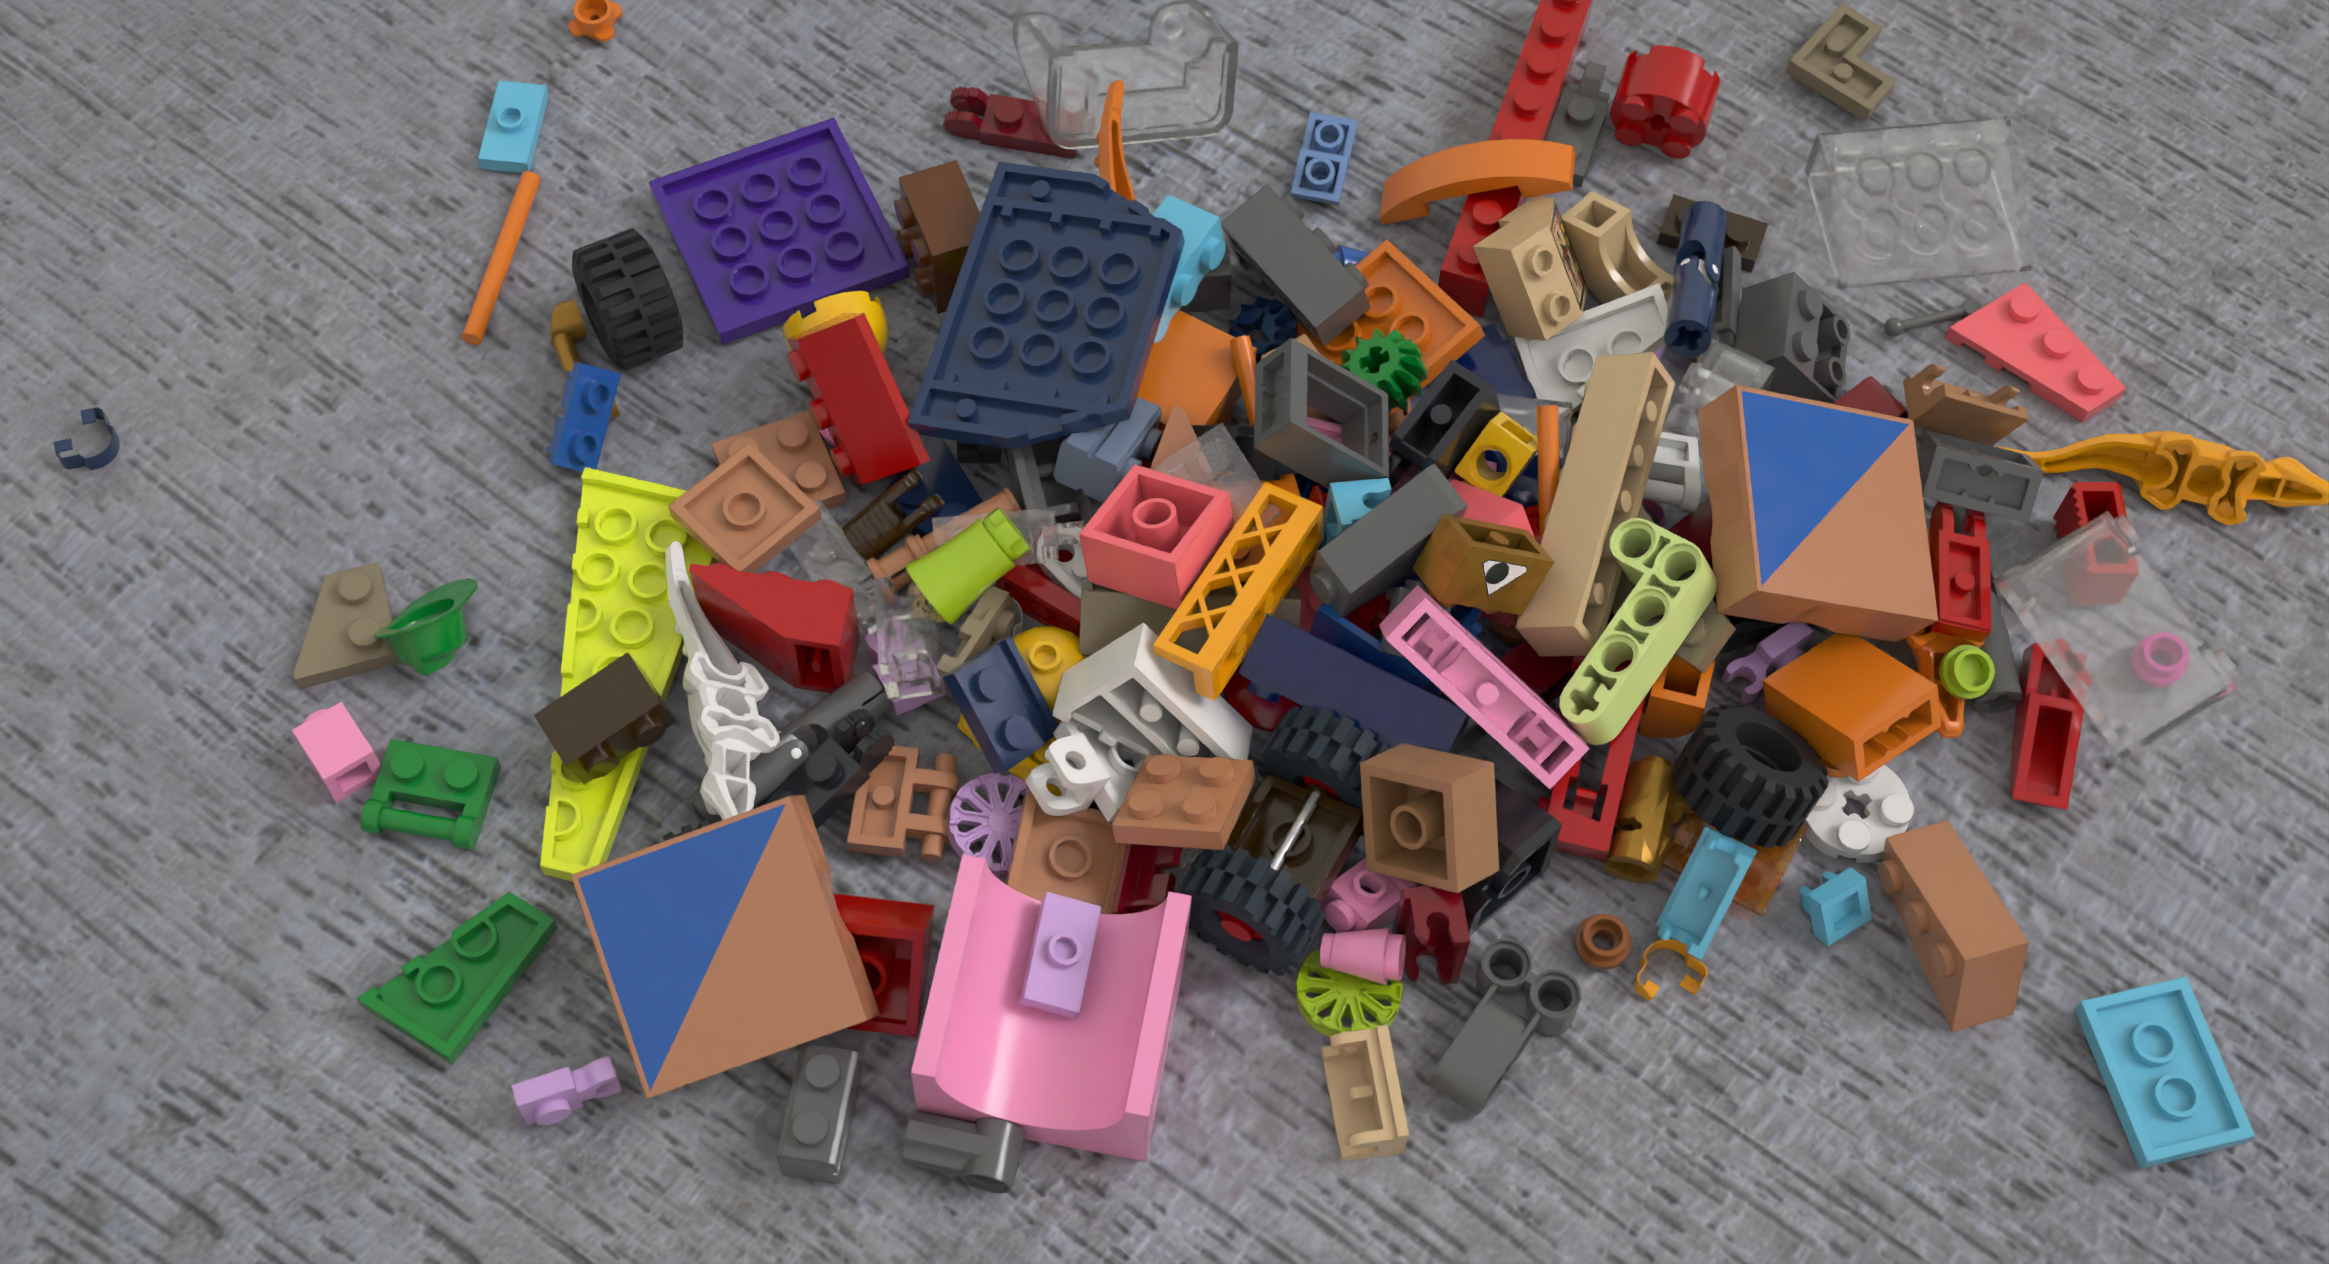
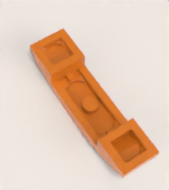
M1503 139L1469 143L1432 153L1404 166L1384 181L1379 219L1382 225L1427 217L1429 216L1431 201L1518 186L1524 199L1572 190L1576 152L1573 146L1557 142Z

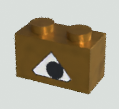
M1443 514L1412 569L1427 586V594L1441 605L1455 607L1456 604L1476 607L1488 614H1497L1499 611L1523 615L1554 561L1528 530Z

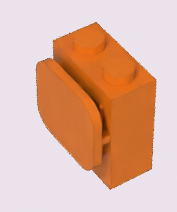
M1180 310L1170 320L1168 330L1161 341L1153 343L1137 398H1143L1160 406L1162 415L1158 430L1162 432L1165 430L1173 405L1184 408L1191 425L1229 424L1232 417V408L1242 395L1230 345V340L1236 337ZM1252 346V347H1253L1254 356H1255V360H1256V350H1257V348L1254 347V346Z
M1835 633L1762 680L1767 714L1781 720L1808 741L1807 743L1820 755V761L1826 766L1828 776H1850L1859 782L1941 727L1938 685L1859 636Z

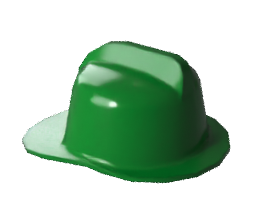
M470 578L456 580L427 592L408 605L387 627L376 632L374 638H386L403 664L413 665L422 676L431 675L448 665L453 659L455 651L466 643L467 633L462 606L478 588L477 581Z

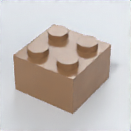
M1401 743L1360 763L1366 870L1459 893L1499 871L1494 762Z

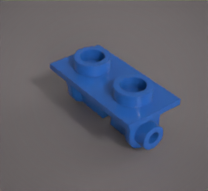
M575 361L573 370H567L566 372L568 379L561 406L566 407L563 417L558 416L551 445L547 446L546 451L551 452L549 463L584 471L585 467L597 469L621 373Z

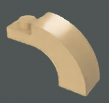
M1591 191L1561 216L1586 285L1602 304L1660 283L1669 307L1674 276L1658 267L1639 244L1634 233L1630 209Z

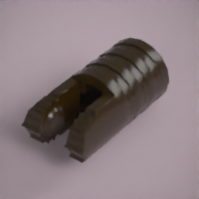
M916 467L912 468L842 526L847 540L865 560L872 557L877 560L945 504L940 496L935 494L933 497H927L917 506V510L907 516L895 502L901 495L907 494L919 484V480L923 478Z

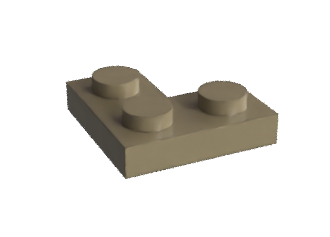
M1843 3L1790 59L1786 70L1787 74L1864 122H1867L1892 94L1896 84V80L1861 59L1878 40L1882 27Z

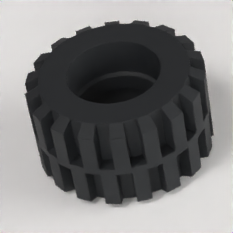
M630 228L573 250L572 271L581 301L599 342L607 356L622 371H627L683 347V323L674 294L657 256L640 233L634 228Z
M1721 704L1718 708L1712 707L1708 710L1676 759L1675 766L1672 769V777L1676 780L1674 785L1677 792L1685 798L1684 802L1692 811L1700 816V819L1730 838L1733 837L1751 846L1757 844L1762 848H1772L1774 845L1781 847L1793 839L1824 794L1829 780L1826 778L1828 771L1826 766L1820 761V755L1807 743L1808 741L1781 720L1760 710H1754L1748 706L1738 704L1736 707L1730 704Z

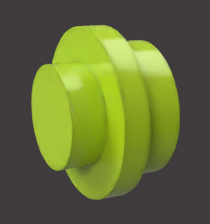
M1960 645L1950 649L1943 656L1939 667V675L1944 688L1951 695L1959 699H1973L1983 695L1989 689L1994 679L1995 668L1990 656L1980 648L1973 645Z

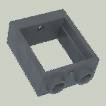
M1290 338L1256 364L1255 449L1329 489L1330 483L1389 477L1387 393L1293 338ZM1307 404L1342 424V444L1307 425Z
M1929 430L1924 431L1918 452L1922 495L1924 498L2029 523L2044 471L2027 454ZM1976 449L1979 453L1971 452L1970 450Z

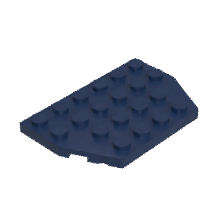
M998 162L908 420L909 427L923 436L1017 449L1071 435L1072 433H1079L1129 420L1185 244L1182 230L1164 218L1153 216L1149 209L1134 199L1130 202L1110 189L1109 182L1096 174Z

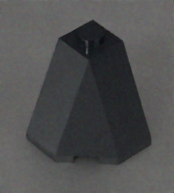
M1495 779L1499 871L1461 891L1469 936L1547 871L1562 828V824L1555 817L1497 779Z

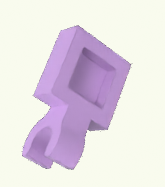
M1803 622L1788 623L1758 643L1753 653L1730 662L1722 680L1728 683L1735 677L1747 678L1751 685L1744 689L1740 700L1743 704L1755 701L1763 690L1762 680L1804 654L1813 631Z

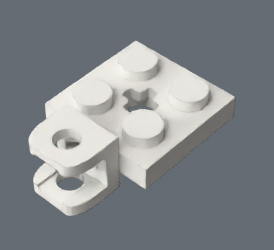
M1071 718L1068 723L1061 721L1053 733L1057 740L1045 752V758L1049 760V763L1035 767L1026 778V784L1046 814L1053 816L1068 815L1088 809L1091 803L1095 801L1107 822L1114 821L1144 762L1145 755L1120 742H1117L1112 747L1098 740L1099 731ZM1120 757L1123 760H1132L1135 766L1131 767L1125 764ZM1049 783L1057 786L1062 796L1051 794L1046 784Z

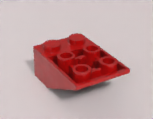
M712 563L708 566L690 564L689 573L695 598L708 621L720 636L794 688L832 693L851 679L860 643L853 588L844 587L836 581L827 579L817 580L816 582L791 579L787 575L775 571H767L762 574L738 571L732 566L722 563Z

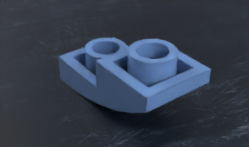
M1310 112L1303 146L1300 148L1291 197L1339 206L1355 141L1358 120Z

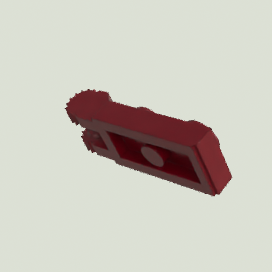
M966 86L955 87L952 90L949 102L954 107L953 109L958 111H948V114H945L942 126H944V130H947V133L957 137L962 136V138L979 140L980 144L1069 159L1076 158L1085 123V109L996 94L988 96L981 89L966 88Z

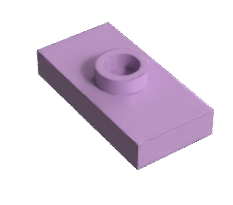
M1051 892L1045 893L1041 900L1019 1004L1075 1019L1080 1012L1101 906Z

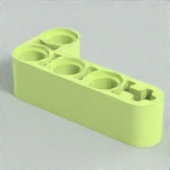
M1641 518L1622 522L1610 537V549L1627 578L1636 586L1567 683L1560 696L1559 707L1562 715L1583 740L1592 745L1606 744L1621 732L1717 591V579L1714 572L1696 545ZM1650 547L1644 555L1633 558L1639 550ZM1695 570L1689 578L1677 581L1683 573ZM1657 615H1664L1657 624L1646 626L1651 618ZM1632 660L1626 669L1614 672L1621 662Z

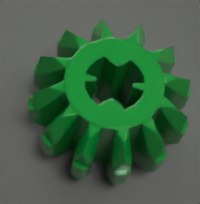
M1375 328L1371 339L1366 341L1356 336V348L1354 350L1341 351V360L1343 362L1341 367L1388 394V417L1391 410L1395 407L1407 412V399L1422 397V386L1420 383L1427 379V369L1421 359L1422 354L1416 343H1413L1411 339L1406 340L1404 335L1399 333L1397 329L1385 336L1383 332Z

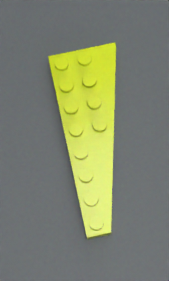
M585 467L581 476L583 487L581 505L577 513L578 534L576 553H573L572 560L573 581L571 600L567 607L561 664L562 685L560 697L628 652L645 671L663 701L666 702L683 656L682 648L684 645L682 635L675 631L676 619L672 609L669 607L666 549L674 541H678L682 545L686 572L693 592L694 589L689 573L690 564L708 566L709 564L717 563V560L670 515L668 506L687 492V490ZM649 746L638 747L619 760L617 767L604 777L591 779L585 784L565 766L556 750L552 752L550 767L552 772L549 806H546L540 862L544 875L573 882L572 874L607 862Z

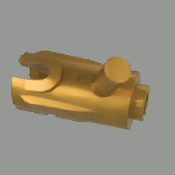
M1645 756L1640 761H1634L1628 766L1613 828L1616 834L1613 836L1612 844L1609 846L1605 863L1606 873L1615 878L1633 883L1655 882L1658 874H1660L1662 862L1674 841V836L1669 835L1671 825L1679 823L1683 813L1694 812L1684 802L1685 798L1677 792L1674 785L1676 780L1672 777L1673 764L1670 761L1658 756Z

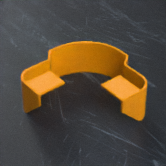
M1673 939L1658 940L1652 943L1642 955L1640 960L1642 969L1635 979L1634 990L1648 1001H1651L1660 987L1650 980H1647L1644 986L1639 981V977L1648 963L1646 955L1657 949H1671L1685 956L1686 965L1701 975V983L1689 975H1686L1680 983L1681 987L1693 995H1696L1707 977L1708 970L1703 963L1687 953L1686 945Z

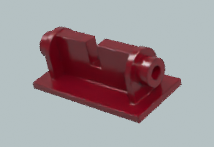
M1126 844L1112 913L1131 914L1143 912L1163 903L1168 896V892L1174 891L1176 877L1171 873H1162V870L1179 867L1183 847Z

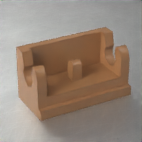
M1931 364L1914 377L1908 376L1903 380L1908 419L1913 420L1914 426L1993 446L2029 420L2026 407L2019 405L2013 408L2005 407L2007 401L2015 398L2020 390L2016 387L2003 386L1989 396L1940 382L1935 379L1941 377L1946 368L1936 364Z

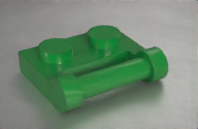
M390 739L371 798L366 801L362 810V831L381 834L384 830L447 840L452 841L455 848L472 851L477 844L501 769L498 758ZM394 800L461 811L463 813L458 819H451L394 809L392 806Z

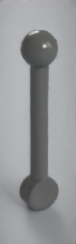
M1966 299L1960 307L1905 320L1892 317L1885 322L1884 331L1890 337H1897L1906 329L1958 317L1965 318L1982 307L1975 299Z

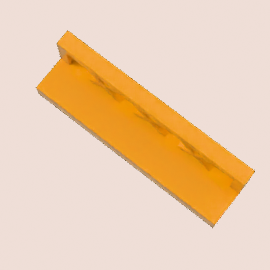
M1265 481L1153 644L1154 654L1192 671L1196 693L1216 701L1323 541V506ZM1270 503L1293 513L1287 523L1263 528L1260 517ZM1274 541L1273 544L1269 546L1268 542ZM1261 544L1264 557L1259 564L1240 569L1235 568L1233 556L1238 550ZM1227 567V568H1228V572L1222 573V572L1225 570V568ZM1246 582L1242 588L1241 583ZM1233 585L1237 596L1233 603L1229 606L1208 611L1204 600L1211 590ZM1199 608L1200 613L1194 614ZM1218 623V625L1216 626V628L1213 629L1212 624ZM1205 626L1208 640L1198 654L1174 644L1182 632Z

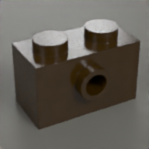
M628 652L534 715L565 766L583 784L591 779L606 776L617 767L619 760L638 747H646L655 743L664 735L668 727L677 722L645 671Z

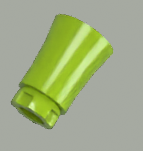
M998 507L984 521L978 518L961 533L930 553L905 565L914 583L935 610L950 625H954L976 599L1016 566L1015 561L1031 550V546L1012 520Z

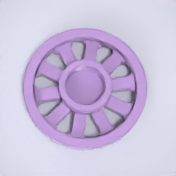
M992 772L970 780L959 789L949 806L946 819L950 844L960 858H962V854L985 858L988 868L995 876H1007L1012 844L1014 843L1022 805L1013 808L1018 794L1025 797L1028 791L1031 792L1026 781L1011 774L1007 776ZM998 786L1008 788L1003 803L1001 802ZM983 788L988 802L976 793L975 790ZM966 802L976 812L962 810L960 807L961 803ZM959 824L974 826V829L963 833L958 830L957 826ZM980 841L983 844L981 851L973 854L969 849L970 845ZM994 849H999L1002 860L1001 864L993 863L991 854Z

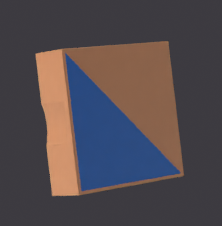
M1735 385L1698 410L1704 480L1712 508V535L1710 542L1713 572L1717 579L1716 603L1718 614L1780 624L1789 622L1810 623L1836 633L1897 642L1938 621L1913 420L1741 385Z
M804 795L782 798L571 875L646 1099L880 1015L854 937L849 932L838 911L833 895L831 871Z

